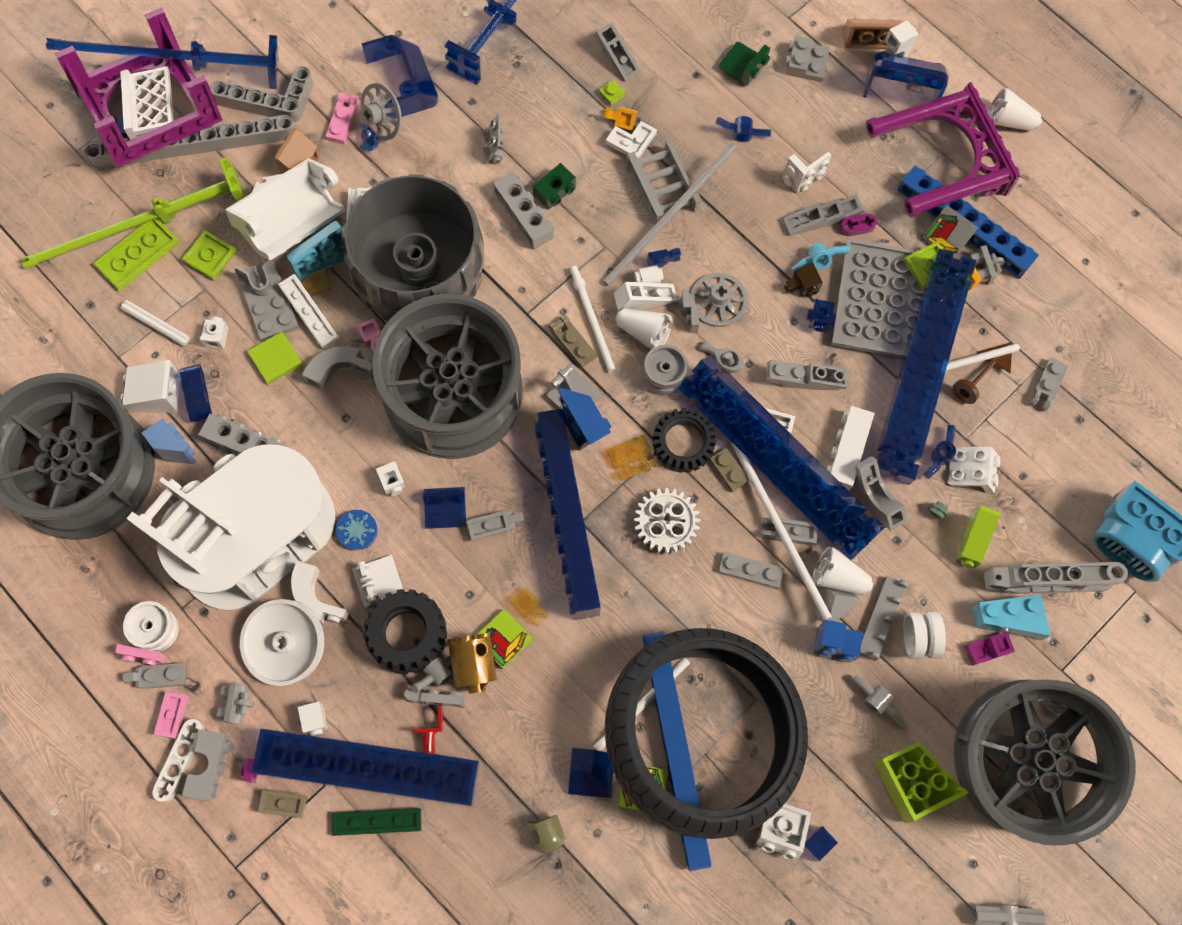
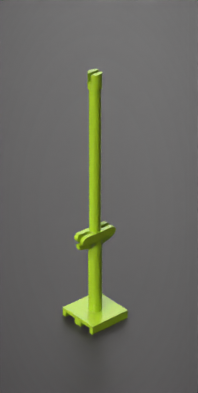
M223 157L219 161L226 180L169 202L164 199L153 198L151 202L154 209L39 253L21 258V261L24 262L22 265L25 269L31 268L43 261L158 217L164 223L172 222L171 218L176 217L175 212L231 191L238 202L245 198L243 195L245 193L244 189L238 181V173L228 158Z

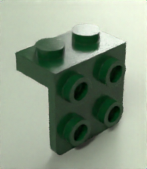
M736 42L719 63L718 68L748 86L753 79L757 78L761 68L768 64L770 60V47L764 44L759 52H756L743 43Z

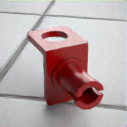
M443 705L438 706V727L412 729V733L420 732L422 734V754L428 753V745L429 754L436 753L435 734L443 731Z

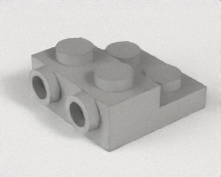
M795 36L794 41L790 40L788 48L791 56H787L785 67H788L787 75L822 82L830 48L812 44L813 39Z

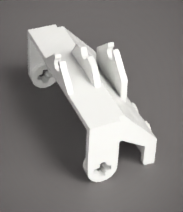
M309 158L283 174L262 178L265 183L257 181L251 194L225 209L231 226L238 229L254 250L268 260L283 254L287 249L300 243L302 239L315 233L319 228L329 224L333 219L345 212L344 206L334 201L325 186L332 188L338 184L337 175L331 168Z

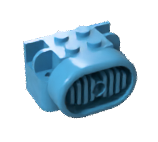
M1135 480L1114 495L1113 498L1115 500L1106 508L1104 522L1095 532L1093 540L1096 547L1113 562L1123 564L1127 568L1128 574L1145 582H1156L1162 577L1168 567H1172L1182 561V515Z

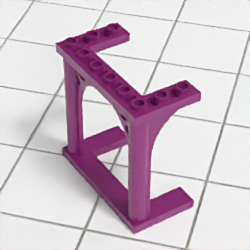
M162 7L144 15L156 41L155 44L93 71L86 72L73 46L54 53L77 97L81 98L94 121V126L117 168L223 121L204 75L196 78L182 56V52ZM169 66L170 76L179 82L196 111L125 142L114 118L110 116L108 111L109 97L115 87L121 83V71L129 70L130 74Z

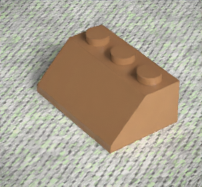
M847 19L844 27V48L885 50L889 47L885 43L889 30L903 23V21L893 19Z

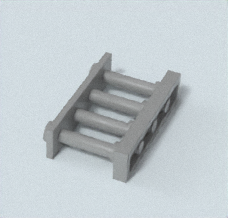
M669 139L665 140L664 151L642 159L640 157L637 158L635 152L627 154L626 164L656 224L677 202L675 201L663 206L659 204L658 197L682 188L686 192L692 185L680 163L675 145L671 144ZM667 157L672 165L650 174L644 173L643 166ZM673 173L676 174L679 182L657 190L652 189L650 185L651 181ZM698 192L684 205L691 204L694 212L698 211L699 203L701 202Z

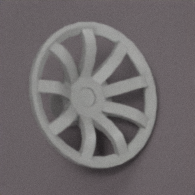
M381 83L369 84L361 96V119L376 138L384 141L391 140L396 137L401 127L402 117L399 103L387 86ZM373 88H375L376 90L375 99L373 94L369 91ZM381 89H382L383 91L386 92V95H385V97L380 101ZM366 95L370 99L369 105L364 104ZM391 98L395 107L383 109L382 107ZM396 112L397 120L385 116V114ZM385 122L391 123L395 126L393 132ZM376 124L377 132L370 125ZM382 127L387 131V136L381 135Z
M708 274L700 278L691 291L694 303L695 295L708 297L706 301L696 305L699 319L708 325L724 327L734 324L742 318L747 309L748 295L746 289L738 279L728 274ZM720 277L719 283L714 286L709 281L711 278ZM724 279L731 280L735 284L729 287L724 283ZM704 282L710 291L701 292L697 289ZM739 287L743 297H735L731 293ZM730 301L736 303L743 302L741 311L736 310ZM712 304L706 317L700 313V309ZM725 307L735 315L734 318L728 321L725 315ZM716 308L720 310L721 321L711 320Z

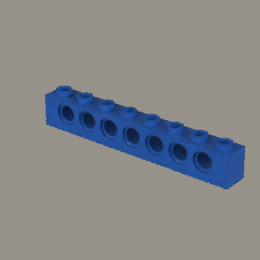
M914 166L901 180L897 190L906 197L911 198L943 187L940 181L929 176L923 169ZM963 199L926 210L937 218L945 206L948 205L961 216L968 219L978 227L968 242L979 250L981 246L987 245L989 254L995 253L997 258L1002 257L1005 261L1002 267L1019 279L1039 256L1033 248L1026 246L1016 236L1008 233L1001 225L994 223L987 215L979 212Z

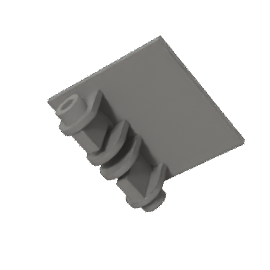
M498 113L491 120L490 126L483 133V139L485 140L483 148L485 164L489 160H493L494 163L498 164L503 159V131L500 128L501 113Z

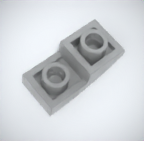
M683 289L681 296H678V308H681V315H686V326H690V333H698L699 316L696 305L688 290Z

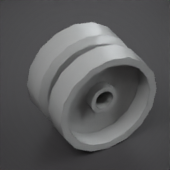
M668 344L658 345L651 349L646 355L643 368V380L648 389L660 395H670L679 391L685 382L688 369L687 357L679 348Z

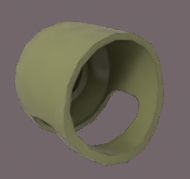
M557 815L525 823L528 831L536 830L538 832L540 841L535 843L534 846L539 852L550 853L563 845L565 836Z

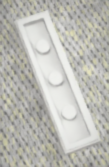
M295 274L278 284L322 349L339 339Z

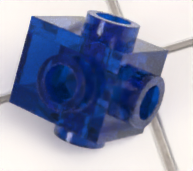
M815 299L812 309H808L807 313L808 328L816 332H828L830 325L834 326L836 314H833L835 303Z

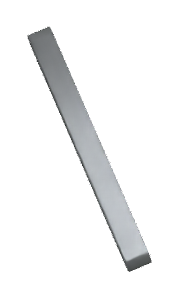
M288 115L213 125L128 164L284 141L286 135L295 126L292 118ZM125 138V142L130 141V138ZM103 142L92 143L86 146L84 153L93 167L115 166Z

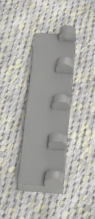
M889 576L885 577L862 637L861 655L875 661L879 659L908 582L904 580L898 581Z

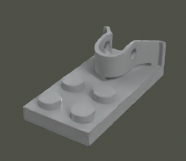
M266 259L264 263L244 270L237 266L233 267L262 342L280 332L286 334L300 329L289 300L278 286L282 280L273 259Z

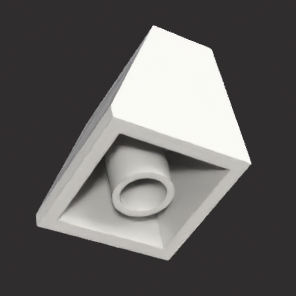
M170 360L127 367L126 374L123 376L125 388L124 393L121 394V404L128 412L177 413L181 381L180 373Z

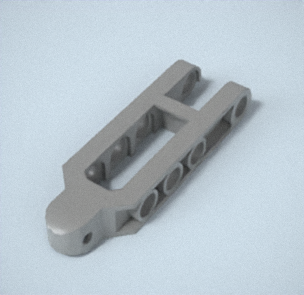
M1119 562L1020 564L1010 567H993L984 573L985 587L987 589L1009 594L1104 592L1112 588L1113 585L1122 583L1128 576L1127 568ZM1112 568H1116L1120 572L1119 579L1115 578L1112 574Z

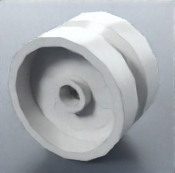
M146 601L140 602L129 610L123 622V630L127 640L136 647L162 652L169 648L176 640L179 625L177 618L171 611L160 603Z
M927 611L923 616L919 612H907L905 614L903 639L906 653L910 659H922L925 654L928 658L943 657L946 634L943 618L938 611Z

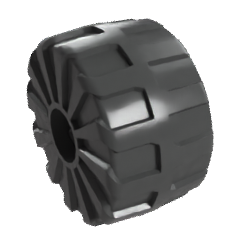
M409 174L408 176L384 179L356 199L351 206L352 210L348 216L347 223L343 225L342 243L348 275L359 297L368 308L372 306L382 314L384 320L389 321L399 310L424 297L439 294H457L473 298L481 285V273L484 266V242L472 205L464 200L455 187L445 181L424 177V175ZM434 281L439 283L438 285L430 284L425 289H423L424 285L428 282Z

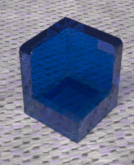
M820 826L813 832V835L805 842L804 846L814 856L813 860L819 862L838 842L823 826Z

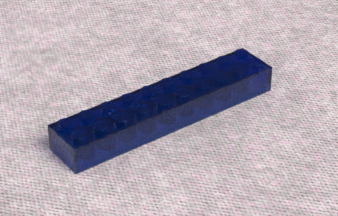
M561 408L538 412V420H534L535 432L539 443L540 458H542L544 477L548 476V478H545L547 496H552L549 497L551 515H555L553 517L555 535L559 534V537H557L558 554H563V557H560L562 575L566 574L567 576L564 578L566 595L570 594L571 597L568 598L569 613L574 615L575 620L600 616L601 605L563 411Z
M260 729L251 773L257 776L473 808L480 762L477 760Z

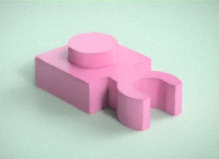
M372 318L356 327L365 345L371 343L370 348L372 353H374L381 329L375 318Z

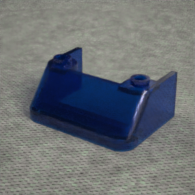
M388 35L361 43L366 64L398 54L402 55L411 79L400 84L399 92L401 96L396 97L400 106L401 117L437 105L438 94L418 45L395 35ZM391 99L384 106L385 109L395 107ZM396 112L386 114L388 117L397 119Z
M881 51L874 54L870 63L863 97H867L875 76L935 89L933 100L941 98L948 85V72L941 63H933Z

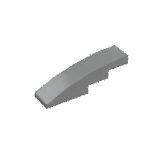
M857 194L841 201L835 199L821 206L817 203L783 219L789 234L795 235L841 222L846 217L863 214L864 210Z

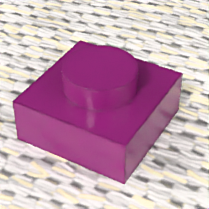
M246 759V763H243L241 767L242 781L256 783L260 761Z

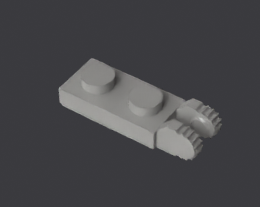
M1052 357L1048 359L1034 389V395L1030 402L1031 405L1035 406L1040 396L1046 398L1042 405V410L1045 412L1048 410L1064 378L1068 365Z
M770 518L760 519L761 525L774 526ZM780 518L792 542L809 545L817 544L818 523ZM777 530L759 531L760 537L775 538V540L782 541Z
M408 688L404 693L405 699L411 703L464 708L466 704V699L464 696H461L460 692L450 691L448 695L440 694L438 690H427V693L420 691L415 693L412 691V688Z

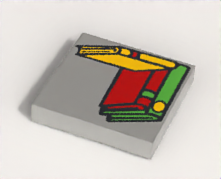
M946 205L923 238L931 244L938 241L946 255L956 258L978 227Z

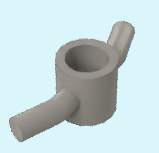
M438 657L430 662L423 670L426 677L413 684L411 687L412 691L417 693L430 683H433L438 688L447 682L453 675V672L450 670L452 668L451 659L449 658L446 662H443Z
M858 675L852 678L851 681L868 695L864 703L873 713L880 716L885 711L898 727L905 724L903 718L890 705L894 701V697L887 689L880 685L873 689Z

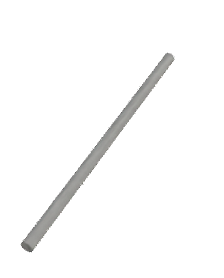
M731 143L612 270L603 280L607 286L617 278L737 149L735 144Z

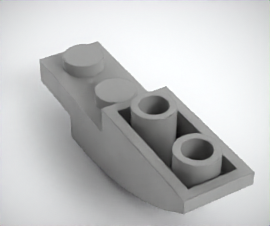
M770 360L767 362V381L782 383L783 387L797 389H846L848 369L814 363L806 366Z

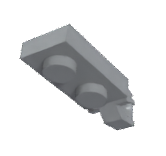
M506 510L466 520L471 541L509 532L516 529L515 524L525 522L523 512L512 515L511 511Z
M186 664L141 666L136 668V672L123 673V682H126V684L135 683L136 688L142 689L185 686Z

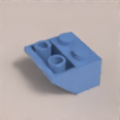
M162 418L142 432L152 448L164 461L186 464L196 463V460L193 458L195 452L171 422L167 424Z

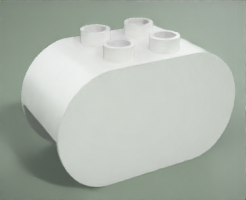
M260 445L243 451L237 457L234 454H228L214 465L213 471L215 473L204 482L192 481L181 489L183 493L219 519L221 516L228 519L232 523L231 528L236 532L232 536L224 530L202 557L204 559L202 563L207 567L202 574L198 573L157 542L158 556L166 572L177 583L187 588L198 600L212 608L231 611L251 605L292 573L296 561L304 563L328 543L334 532L336 514L330 495L322 485L311 463L297 451L285 446ZM179 496L180 500L168 509L160 523V527L183 501ZM190 506L170 529L168 538L172 541L179 539L200 512ZM207 518L185 544L187 547L184 550L189 554L192 551L195 552L217 524ZM287 564V568L284 573L280 575H274L276 572H280L283 569V567Z

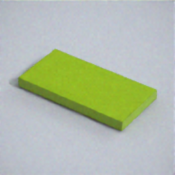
M156 218L140 225L93 264L120 292L176 247L180 241Z

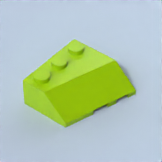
M919 741L874 762L904 824L916 821L968 794L967 790L957 784L954 777L938 764V760Z

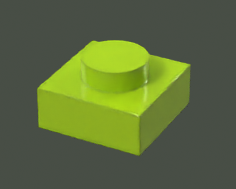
M614 80L599 89V94L610 106L625 97L624 90Z

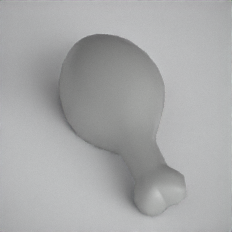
M706 341L700 346L701 351L708 352L715 357L718 365L723 370L736 373L744 368V360L736 351L716 349Z

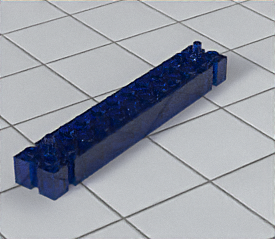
M943 249L937 250L930 264L929 271L931 273L926 278L877 451L882 453L875 457L882 477L886 478L889 474L895 475V481L910 485L916 479L919 465L915 463L922 457L970 287L971 281L968 280L973 275L977 260L961 256L959 259L953 258L954 253Z
M712 356L701 359L692 370L694 374L686 377L678 389L688 399L694 397L697 400L695 406L832 543L837 540L842 545L839 550L849 560H853L886 527L875 516L869 518L865 514L868 509L729 372L723 374L720 371L723 366Z

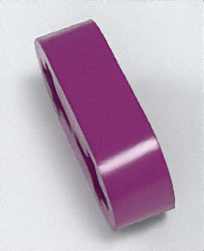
M872 214L846 217L840 225V231L845 236L870 233L874 230L877 219ZM867 221L868 223H871V225L868 226L866 223L864 224V222ZM846 224H849V226H851L852 229H849V227H846Z

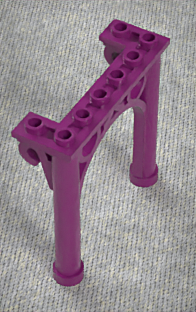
M969 82L962 91L866 121L868 135L871 138H875L926 120H943L959 128L972 145L975 158L972 172L963 180L905 199V210L910 218L920 215L923 211L982 191L985 196H991L999 191L1007 196L1020 177V171L1014 165L1011 153L1003 144V138L998 134L995 123L990 119L986 105L982 103L979 92L974 88L972 82ZM959 114H961V116L965 117L966 119L970 117L971 121H963L962 119L958 118ZM975 123H976V125H977L979 131L976 130L974 127H972ZM983 142H985L986 145H987V147H988V149H984V150L982 151V149H983V147H984V146H983ZM982 157H990L995 166L988 167L981 162ZM978 170L984 173V175L974 178Z

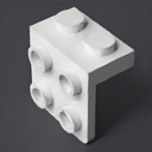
M828 152L806 167L793 154L788 158L782 176L784 183L790 186L796 193L802 189L804 191L807 190L816 179L820 180L826 175V169L830 164L829 161L832 155Z
M992 447L952 448L948 476L949 485L981 486L986 493H995V486H998L999 482L998 474L996 473L997 467L1000 466V456L997 455Z

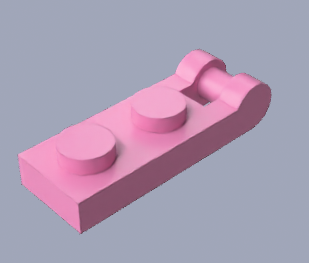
M339 93L338 101L325 136L327 141L345 144L359 103L358 96L352 95L350 97L346 96V93ZM345 103L350 104L349 107H344Z

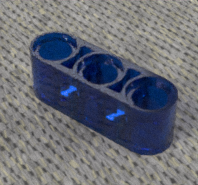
M197 364L180 368V378L190 421L196 422L207 419L209 414H212L202 366Z

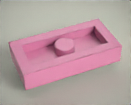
M117 644L115 653L122 656L121 660L134 662L135 659L143 660L142 663L155 666L156 663L163 664L165 655L157 651Z
M165 691L154 735L177 739L189 696Z

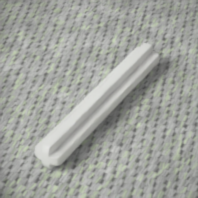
M125 300L121 304V309L180 345L186 346L190 338L188 335L130 301Z

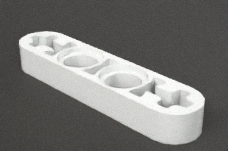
M190 719L182 726L153 788V797L157 801L169 802L175 796L195 753L194 748L199 730H204V725L200 721ZM196 724L198 732H193L190 739L194 740L193 743L183 740L184 736L189 738L191 731L188 730L189 727H194ZM182 744L189 746V752L185 756L178 754V748ZM172 765H178L180 771L176 777H170L168 774V770ZM164 779L175 781L173 785L169 783L166 788L169 794L167 796L163 795L161 798L162 794L159 790L161 788L164 789L168 783L164 782Z

